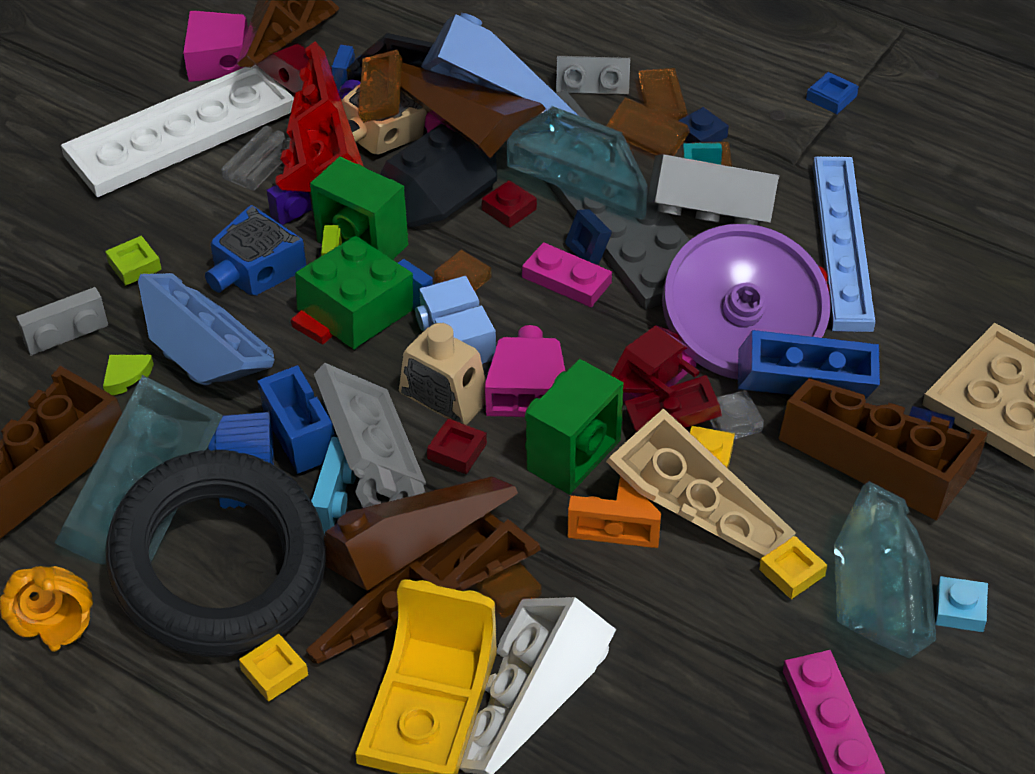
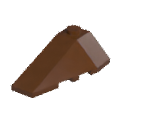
M491 476L349 511L338 519V524L324 533L326 546L325 565L361 588L369 590L511 499L518 492L514 485Z

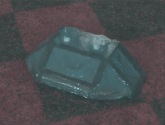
M551 106L518 127L507 139V166L641 220L646 216L648 185L634 152L622 132Z
M869 481L863 485L834 544L837 622L865 638L910 659L936 641L930 561L918 531L906 516L910 511L905 499Z

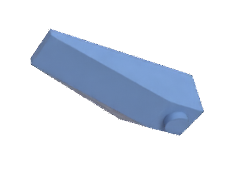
M461 13L460 16L455 14L446 21L424 59L422 68L540 102L546 109L539 117L564 127L577 122L579 115L495 34L482 27L481 20L472 15Z

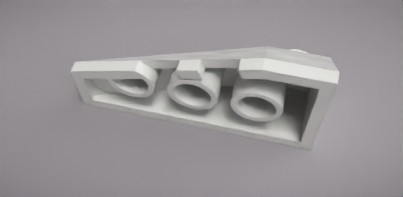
M576 597L522 599L500 639L497 653L503 659L498 674L494 673L489 677L485 691L491 694L487 707L476 716L460 769L465 773L494 774L595 672L597 666L603 662L608 654V645L616 629Z

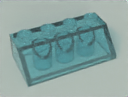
M142 375L69 513L55 544L95 563L106 564V541L111 520L129 489L147 472L165 461L183 454L206 450L223 415ZM177 509L171 512L156 529L149 546L150 562H152Z

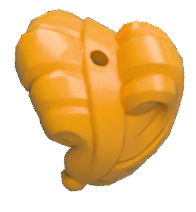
M36 566L32 569H21L13 572L3 590L4 594L0 596V615L6 621L9 628L20 637L40 635L44 644L48 645L49 649L54 652L58 651L61 645L73 643L81 637L89 624L90 609L93 605L92 592L89 590L87 582L71 571L57 566ZM37 592L36 596L30 597L31 593Z

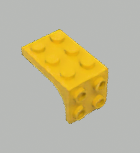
M401 580L397 589L398 623L394 646L386 673L355 753L356 761L359 765L398 774H458L497 655L495 602L476 591L454 590L436 586L424 580Z

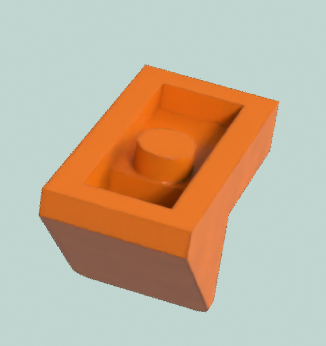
M621 476L616 500L601 499L593 496H570L568 538L651 548L659 547L661 512Z

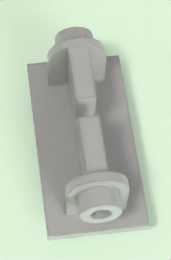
M557 56L556 92L567 90L568 93L629 94L630 58Z

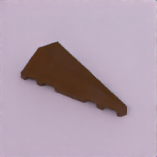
M258 0L237 65L240 67H253L335 14L339 7L332 0Z
M382 56L372 57L368 60L369 64L444 125L450 126L489 158L497 152L514 131L522 136L546 109L540 102Z
M489 512L426 552L417 560L412 561L375 585L306 649L308 657L313 663L319 664L398 623L397 589L401 580H424L436 586L462 591L541 550L540 544L509 519L503 523Z

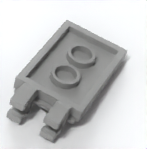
M324 363L314 373L349 468L354 471L355 476L360 478L355 493L363 508L381 504V501L376 497L377 492L389 497V501L426 493L424 489L426 481L388 390Z

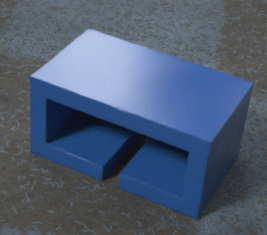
M297 365L257 380L263 412H270L272 430L297 474L323 464L331 438L335 437L333 423L318 398L314 397V392L299 366Z

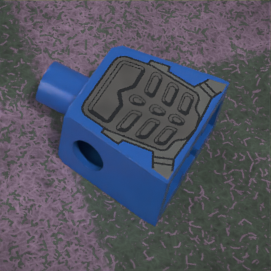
M250 205L212 240L211 250L214 267L205 272V279L209 286L218 293L231 284H235L249 295H258L295 276V272L306 266L303 239L253 205Z

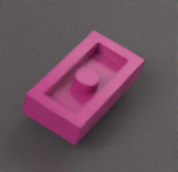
M543 242L522 265V278L592 307L612 283V271Z

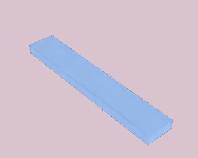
M814 157L813 175L824 268L828 276L827 284H829L832 331L874 332L875 315L852 157Z

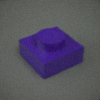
M277 185L267 189L270 216L281 225L312 210L309 192L281 190Z

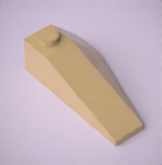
M664 408L606 461L639 494L760 560L796 534L788 524Z

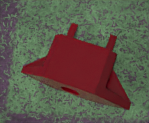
M295 44L271 54L257 63L256 66L295 94V92L302 91L303 81L299 77L300 70L307 67L309 58L305 53V48Z
M655 325L625 347L611 376L623 382V393H651L659 390L667 397L673 395V390L665 385L668 381L682 372V369L694 378L699 375V370L682 359V352L688 347L682 343L679 335L674 331Z

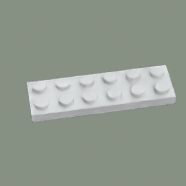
M258 66L244 67L63 143L61 148L65 159L92 192L99 197L290 114L294 97Z

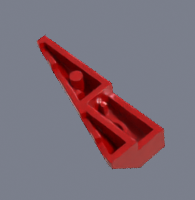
M316 41L305 48V53L309 60L307 67L300 70L299 77L303 81L302 91L295 92L286 131L291 138L288 149L282 151L280 157L285 166L283 174L276 176L275 179L277 186L281 190L311 192L310 182L339 156L364 166L325 51Z

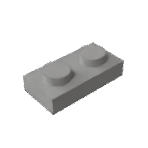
M96 287L16 316L24 344L30 356L109 326L102 298Z

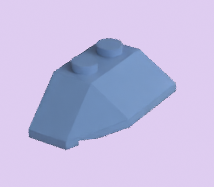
M172 273L140 274L138 284L149 339L163 350L165 357L180 365L188 373L191 380L199 384L209 385L212 382L232 381L272 368L275 361L273 350L221 306L199 291L186 287L182 280Z

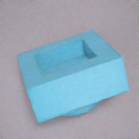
M940 576L937 586L935 625L984 632L987 622L988 583Z

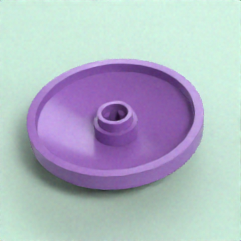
M728 224L698 234L677 253L670 265L663 286L662 306L664 317L669 330L676 332L682 343L688 347L684 352L704 368L732 379H738V349L752 330L822 338L830 317L828 286L814 259L799 244L787 236L757 225Z

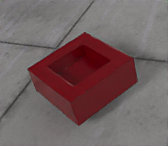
M508 180L482 198V210L506 227L511 228L537 210V198Z
M447 418L428 445L427 458L467 474L487 445V433Z

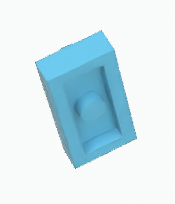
M338 437L331 438L311 500L320 518L324 533L335 526L336 520L345 514L347 508L346 487L347 484H354L356 480L354 471L349 468Z

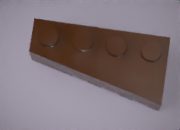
M59 366L51 375L53 383L47 390H37L28 400L30 406L28 411L18 421L11 419L1 430L3 438L0 440V539L130 436L117 398L62 366Z
M809 378L787 401L779 440L937 521L976 471L988 433L972 428L970 434L948 428L950 421L932 416L930 422L904 414L905 407L893 403L877 406L866 403L865 395Z

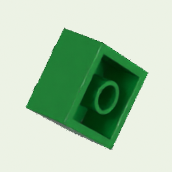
M340 156L310 182L317 242L322 244L324 225H338L341 229L342 243L356 235L392 260L409 245L404 185Z
M356 235L295 272L297 310L304 311L327 327L332 335L352 349L357 348L413 311V273Z
M581 359L567 372H561L556 377L552 387L541 398H535L526 410L527 440L525 449L527 450V471L570 495L621 441L623 382Z

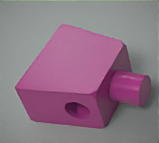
M204 11L189 12L183 52L189 82L217 79L244 68L237 65L248 31L247 18L244 15Z
M533 325L521 327L518 331V337H503L498 340L485 382L486 416L525 417L529 404L535 398H541L552 387L556 377L565 371L560 341L555 338H543L542 330Z

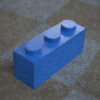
M752 330L738 349V389L794 395L811 378L863 394L866 400L880 385L879 344Z

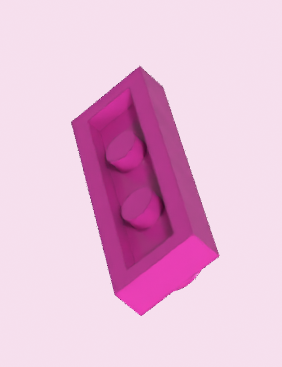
M831 650L785 660L783 673L826 774H886Z

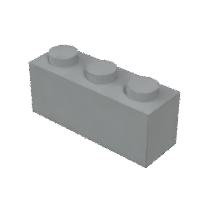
M664 154L655 155L647 202L658 204L657 212L681 216L682 209L696 211L695 218L700 220L719 222L721 215L733 217L734 224L758 225V222L771 223L779 175Z

